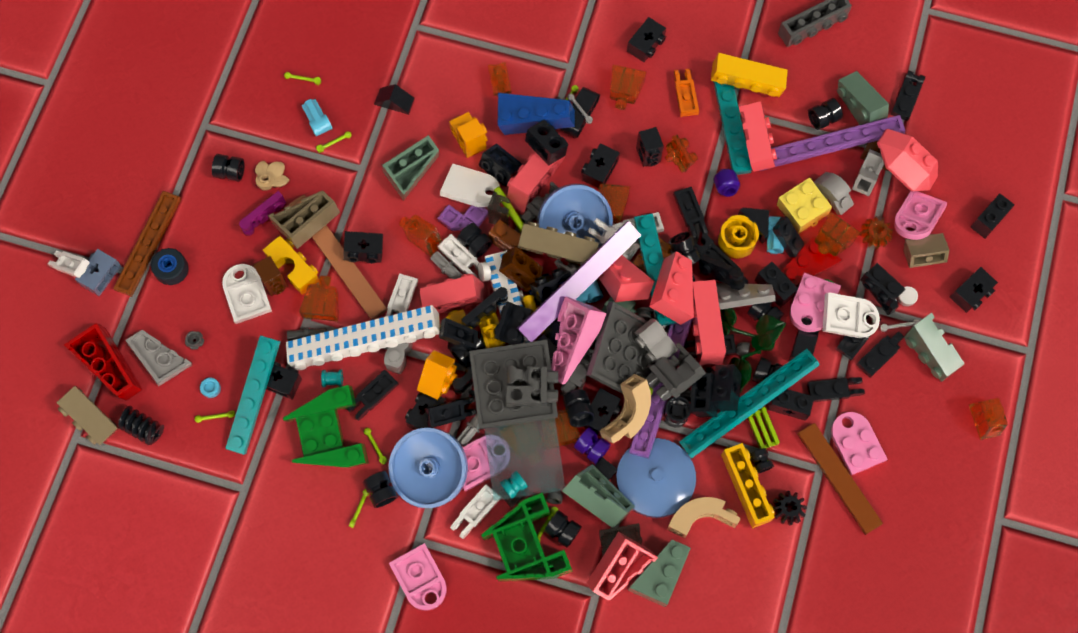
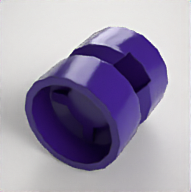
M589 427L577 440L574 448L581 454L586 453L587 459L596 465L606 454L611 444L604 438L599 439L598 434Z

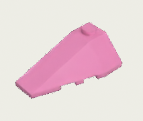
M566 296L558 314L560 328L559 333H556L555 340H558L557 351L553 353L551 366L553 371H558V382L566 384L599 334L607 314L596 307Z

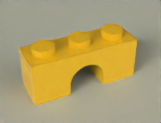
M279 236L265 247L263 252L266 257L271 256L278 269L288 263L295 265L294 270L287 277L290 283L303 295L320 281L317 276L319 272L312 264L310 266L307 265L305 262L306 258L301 252L296 253L293 250L294 245L288 239L284 240Z

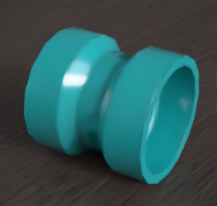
M517 471L512 473L509 479H504L500 482L511 499L517 495L518 491L528 487Z

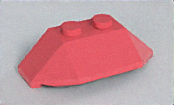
M885 129L877 142L885 167L911 192L929 191L938 177V160L912 136Z

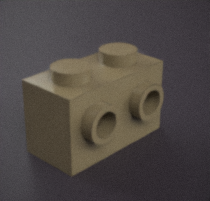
M943 233L931 234L919 240L905 239L904 254L909 268L940 264L948 261L949 247Z

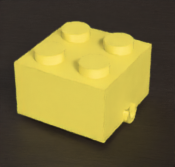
M810 178L780 196L777 202L778 208L784 216L788 217L798 234L810 226H816L818 221L829 215L832 208Z

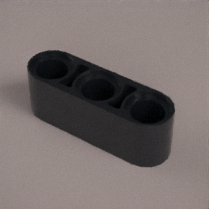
M583 87L575 100L586 114L590 116L599 101L600 94ZM573 103L575 127L561 128L560 131L578 138L586 124V118Z

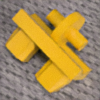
M496 312L489 316H484L479 324L486 349L505 346V342L495 339V328L499 324Z

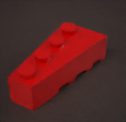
M95 323L64 344L117 397L127 401L143 390L105 327Z

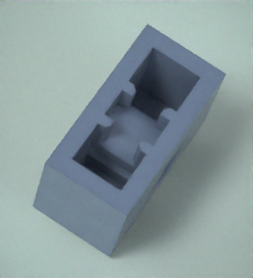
M97 249L95 253L90 255L88 259L90 263L85 273L80 278L76 277L75 280L85 289L100 296L119 271L121 265L116 259Z

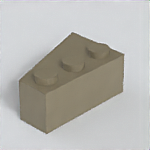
M322 190L302 199L301 203L292 207L289 205L285 207L284 211L275 215L272 213L268 217L273 225L298 249L335 218L340 211L335 202Z
M74 386L56 402L60 406L57 409L65 417L69 415L74 420L72 424L79 431L84 429L88 433L86 438L94 445L96 443L102 445L119 429L77 386Z

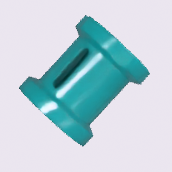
M322 370V387L327 385L342 387L343 370L338 372Z

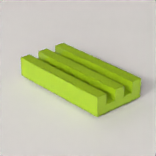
M765 407L747 418L760 449L779 445V439ZM761 413H762V416H763V418H764V420H765V423H766V425H767V428H768V430H769V433H770V435H771V438H772L773 442H771V440H770V438H769V435H768V433H767V431H766V428H765L764 423H763V421H762V418H761V416H760ZM753 416H756L758 424L761 428V431L767 443L765 445L763 444V441L761 439Z

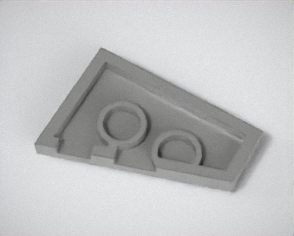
M716 283L720 310L775 301L772 284H744L745 286L742 290H735L725 283Z
M143 330L126 339L128 346L158 386L192 366L190 361L182 358L175 351L170 350Z

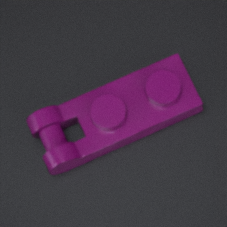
M279 191L240 221L239 225L246 236H251L254 233V228L261 223H265L269 219L268 215L278 212L284 207L286 201Z

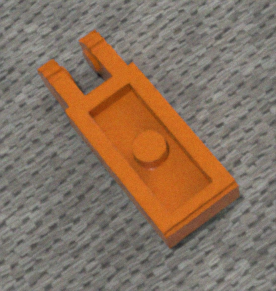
M685 69L684 76L686 80H680L679 71L674 70L675 90L680 117L699 115L695 86L691 78L690 69Z

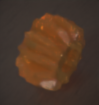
M877 216L872 220L870 218L867 219L865 224L861 226L860 236L864 237L863 243L868 242L869 248L872 245L876 249H879L880 245L885 247L888 244L887 242H890L892 239L893 229L889 228L890 223L885 224L884 218L879 221Z

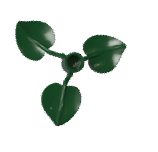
M733 308L721 309L723 334L726 336L731 330L752 337L751 345L755 348V351L742 355L740 359L733 357L728 364H734L742 374L741 393L749 382L752 373L750 363L744 359L755 354H761V351H771L786 323L774 316L763 315L756 325L758 335L751 334L733 327L737 320Z

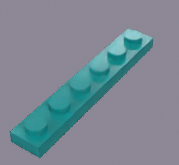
M713 81L731 169L737 175L751 173L752 168L735 88L731 85L719 84Z
M653 214L635 216L634 224L636 230L641 234L638 241L646 275L655 281L651 290L652 297L664 259ZM655 310L656 319L661 326L677 323Z
M260 335L225 449L243 455L247 453L281 341Z

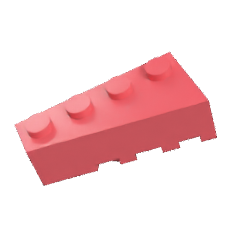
M536 152L530 154L527 163L520 166L517 175L511 177L507 184L509 187L507 198L517 213L523 215L527 211L526 206L537 196L540 188L544 189L550 175L553 176L565 156L548 166Z
M694 281L693 335L696 342L697 361L702 368L722 365L726 354L716 281Z

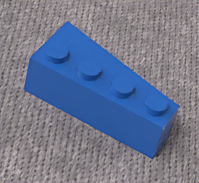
M498 93V127L504 135L527 133V129L544 119L554 129L575 127V110L569 100Z

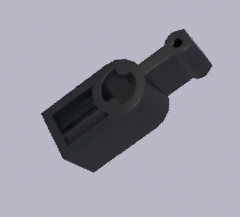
M802 318L801 320L805 325L812 323L809 318ZM799 329L789 361L806 349L813 355L819 331L804 332Z

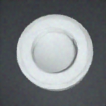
M487 262L478 264V275L482 282L491 279V269Z
M906 286L904 287L906 290L897 299L903 306H912L918 299V293L914 288Z

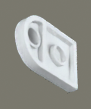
M452 163L440 190V196L475 207H488L493 205L498 200L496 194L488 195L485 192L489 190L494 192V189L500 185L489 174Z
M238 264L231 267L225 273L222 285L235 324L272 312L263 282L254 267L247 264ZM244 271L242 278H235L236 272Z
M829 292L825 294L822 332L856 338H864L875 333L879 326L880 317L874 304L866 299ZM867 315L872 318L871 325L866 322Z

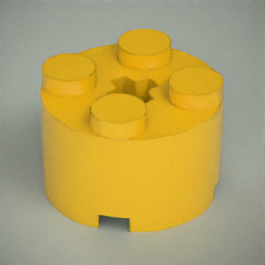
M735 215L730 217L722 225L718 236L720 249L731 258L739 259L750 255L759 237L758 227L746 216Z

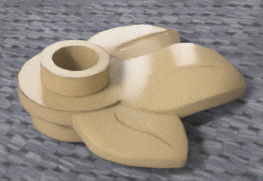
M265 161L259 162L255 169L257 175L256 185L261 190L285 186L289 182V178L283 175L285 170L284 163L273 162L269 165Z

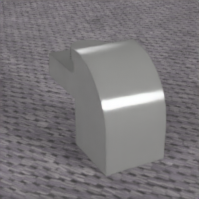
M869 150L855 179L852 190L870 196L884 165L880 153Z
M825 172L814 181V184L823 196L829 199L837 215H842L854 205L849 195L850 187L838 175Z

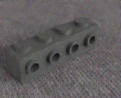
M826 0L782 22L778 34L787 47L793 44L798 45L803 39L811 38L819 31L827 30L833 24L845 21L848 18L852 5L848 0Z

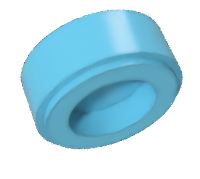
M206 378L200 384V391L205 397L214 398L220 393L221 385L214 378Z

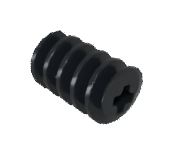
M128 406L120 416L119 429L125 430L126 433L132 434L133 437L138 438L142 442L145 441L147 445L154 444L161 437L164 425L162 424L157 428L158 421H154L151 424V417L145 420L146 415L144 413L139 415L137 409L132 412L133 407Z

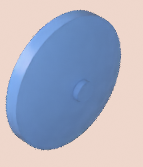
M568 184L554 190L544 200L538 213L537 224L543 229H546L547 226L558 229L557 232L565 234V231L577 234L576 237L582 239L584 236L594 238L595 242L599 243L598 248H600L603 244L592 236L588 229L593 228L602 235L605 229L596 225L594 221L598 218L608 226H612L613 216L609 203L600 192L584 184Z
M420 428L407 433L396 443L390 455L389 477L391 483L403 500L416 507L435 508L450 502L460 493L467 478L468 463L464 449L456 438L441 429Z
M655 438L649 459L630 454V448L623 454L616 473L617 488L635 506L633 511L646 517L663 518L675 514L680 507L689 502L696 485V471L690 456L679 445L666 439Z

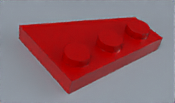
M813 236L782 272L797 287L800 285L804 273L816 276L840 264L843 260Z

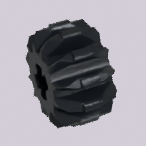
M786 491L785 495L780 493L778 495L779 499L775 498L773 500V503L777 505L773 506V510L778 511L774 517L777 519L781 516V524H784L786 520L789 526L793 525V520L798 524L801 522L800 517H805L806 514L803 510H806L807 506L801 505L804 498L798 500L797 492L791 496V492ZM788 504L792 506L791 509L793 510L791 512H788L786 510L788 507L785 506H787Z

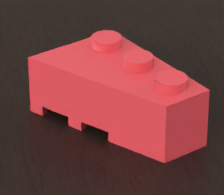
M761 101L739 106L753 172L775 167L774 160L777 159L776 150L771 148L774 139L772 132H768V128H771L769 117L765 118Z
M623 255L598 277L614 302L648 299L655 282Z
M676 251L663 260L649 307L680 325L694 318L692 260Z
M464 274L461 278H450L442 283H430L426 287L420 288L422 307L433 305L439 314L452 312L454 308L465 306L466 310L472 309L471 305L480 304L488 297L486 284L473 274Z
M618 531L586 584L594 593L610 601L629 584L628 582L634 576L640 575L644 571L643 569L650 562L657 560L658 557L650 549Z

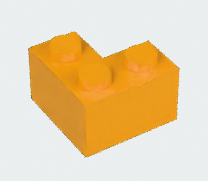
M469 112L449 121L450 130L467 158L487 149L486 142L488 139L485 135L487 130L484 124H480L477 118L471 117Z
M433 350L426 358L417 391L437 400L442 394H446L450 384L453 385V380L457 378V374H455L457 366L454 365L455 359Z

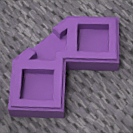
M448 205L439 215L437 221L451 231L463 230L473 222L479 227L490 212L484 207L471 205L464 214H461Z

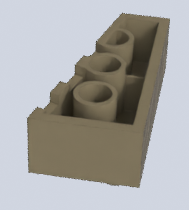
M528 222V224H523L517 247L541 255L546 253L547 256L555 259L565 258L566 261L572 264H581L597 251L599 243L595 242V239L584 236L582 239L576 237L577 234L565 231V234L557 232L558 229L547 226L546 229H543L537 223Z

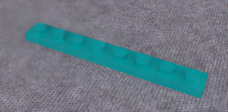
M808 349L804 350L739 398L738 411L719 412L717 417H712L679 441L692 459L820 365L818 360Z

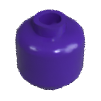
M721 169L714 176V184L720 195L730 197L739 190L740 181L734 170Z

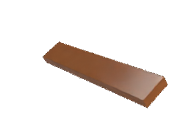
M166 191L161 193L113 288L115 291L130 297L133 296L181 201L179 196Z
M813 423L800 431L797 435L863 533L866 535L882 525V521L817 425Z

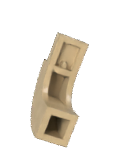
M634 374L620 384L624 395V407L614 421L599 431L602 438L615 443L624 435L631 439L642 428L651 406V392L647 379Z
M702 497L691 500L680 507L674 514L667 530L685 538L692 524L700 518L712 517L735 528L740 521V517L731 509H722L726 501L718 498Z

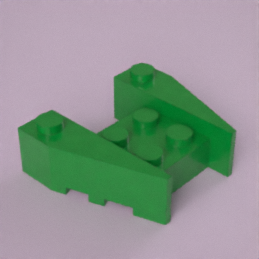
M346 385L329 389L283 417V420L287 422L296 420L304 457L293 459L292 463L345 468L369 463L365 444L360 443L345 447L337 410L356 406L352 386Z
M543 492L521 501L512 511L508 512L495 525H492L481 534L484 541L492 537L496 541L507 571L496 576L499 581L555 579L573 572L565 550L547 557L544 555L532 523L551 515Z

